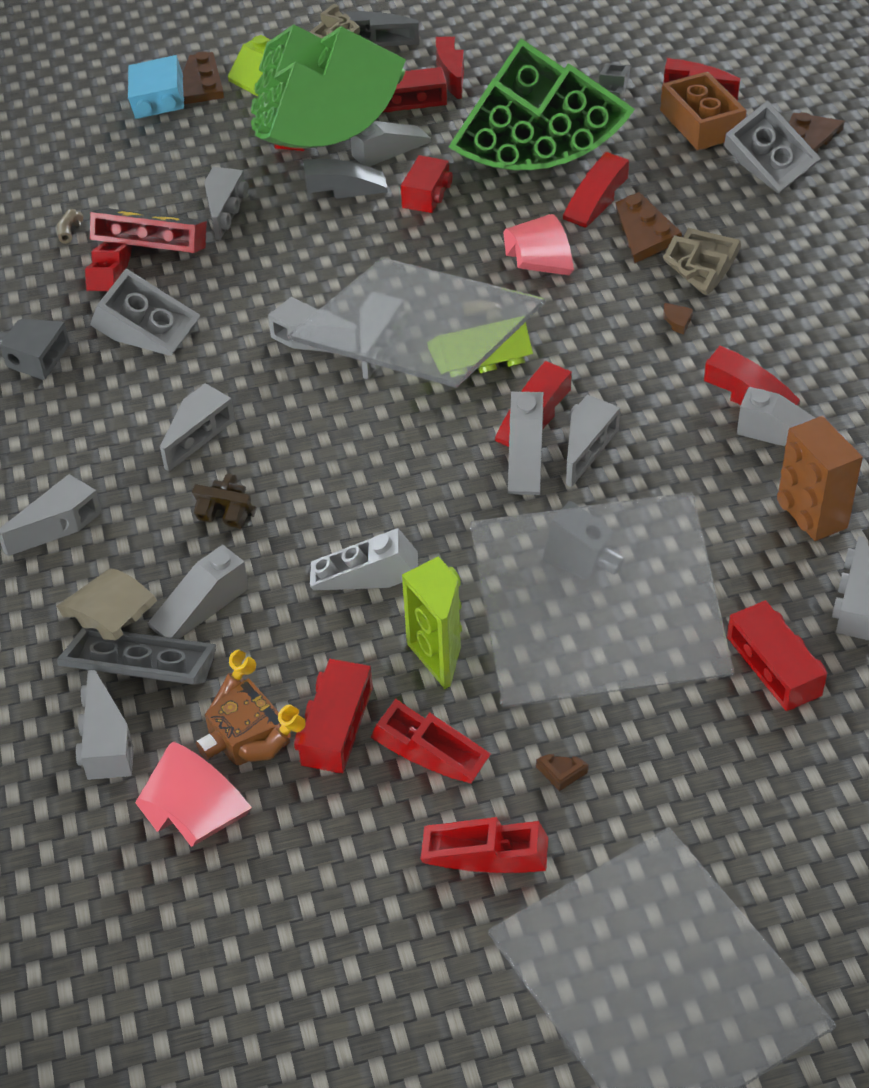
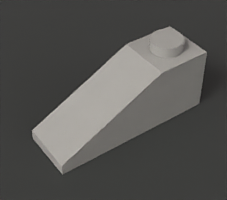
M374 121L365 130L350 138L352 157L360 164L369 167L431 142V137L418 126Z
M204 383L183 399L160 445L165 470L171 471L235 421L230 397Z
M748 387L740 406L737 435L785 446L789 428L815 419V417L780 394Z
M511 391L508 494L540 495L543 392Z
M588 394L579 404L573 406L569 414V421L571 423L566 485L572 487L619 431L620 407Z
M222 544L192 567L148 622L149 627L160 637L174 639L183 637L249 589L245 562Z

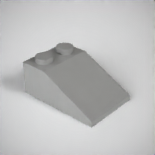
M768 100L726 133L725 148L743 167L778 194L821 159Z
M125 269L97 304L90 326L114 341L172 356L198 321L200 314L130 270Z

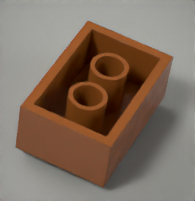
M708 71L662 84L660 111L697 150L725 143L726 133L746 118L747 110Z
M823 415L789 428L779 491L777 493V500L780 506L790 513L797 521L800 529L806 531L814 541L848 528L863 458Z

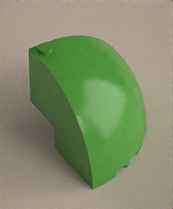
M293 24L266 44L259 71L263 72L254 87L258 98L254 97L252 100L251 113L256 115V118L253 117L251 121L252 130L256 131V137L264 141L293 148H318L345 141L369 127L387 107L397 84L404 77L405 69L403 67L406 59L342 26L325 37L320 38Z
M521 38L496 77L492 79L448 148L472 161L499 169L538 170L570 162L599 147L618 131L635 109L568 63L563 68Z

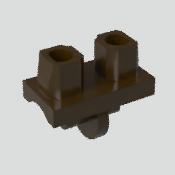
M227 473L223 481L214 480L212 487L195 484L192 491L197 500L194 514L200 521L213 522L216 511L222 510L225 511L222 519L223 522L229 527L241 529L247 516L254 517L257 508L251 504L250 495L245 494L246 487L237 484V476L235 474Z

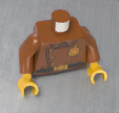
M235 650L230 655L229 665L234 671L227 674L220 690L205 713L209 734L196 741L198 751L205 760L212 758L222 751L234 765L271 760L282 747L290 743V732H300L306 725L305 719L298 715V708L293 705H286L278 712L249 678L246 680L242 679L243 675H249L255 671L256 662L249 656L245 659L246 653L241 650Z

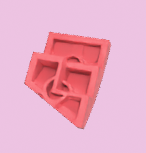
M549 214L504 230L506 256L516 257L518 268L568 276L573 272V260L568 239L560 221L554 214Z
M176 742L168 745L135 802L157 832L174 824L191 847L246 816L252 809L241 793L217 769L198 754Z

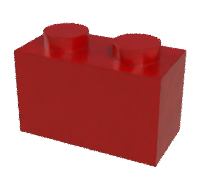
M420 155L417 157L401 184L402 208L433 213L437 204L442 202L445 190L450 188L452 184L453 174L449 172V160Z

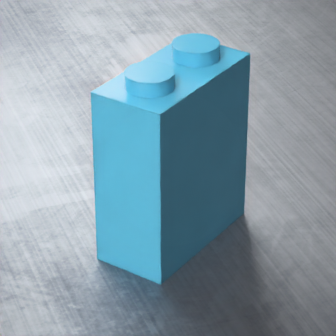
M177 55L128 66V99L135 119L184 109L183 73Z

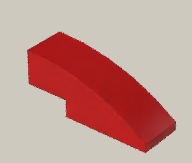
M436 37V67H442L448 91L457 99H462L464 50H455V37Z
M667 58L664 71V83L708 71L737 101L740 78L715 67Z
M605 152L578 186L563 213V220L587 228L614 201L615 191L628 179L629 159Z
M103 242L92 250V263L85 268L86 291H109L124 270L127 269L133 245Z
M719 346L705 364L704 381L731 391L730 401L741 405L748 387L780 394L795 405H800V399L770 372L737 352Z
M545 361L521 391L543 392V429L555 417V407L571 391L572 371ZM510 410L495 436L496 442L509 447Z
M396 698L376 724L370 737L413 763L433 772L470 784L491 755L490 752L430 712L424 718Z
M497 817L424 826L420 859L425 864L474 872L527 873L546 871L548 836L539 821L502 825Z

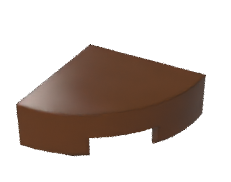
M665 303L663 311L664 320L671 325L673 331L684 335L693 317V309Z
M548 754L536 759V768L558 791H561L587 774L589 770V765L575 756H572V758L554 757V754Z

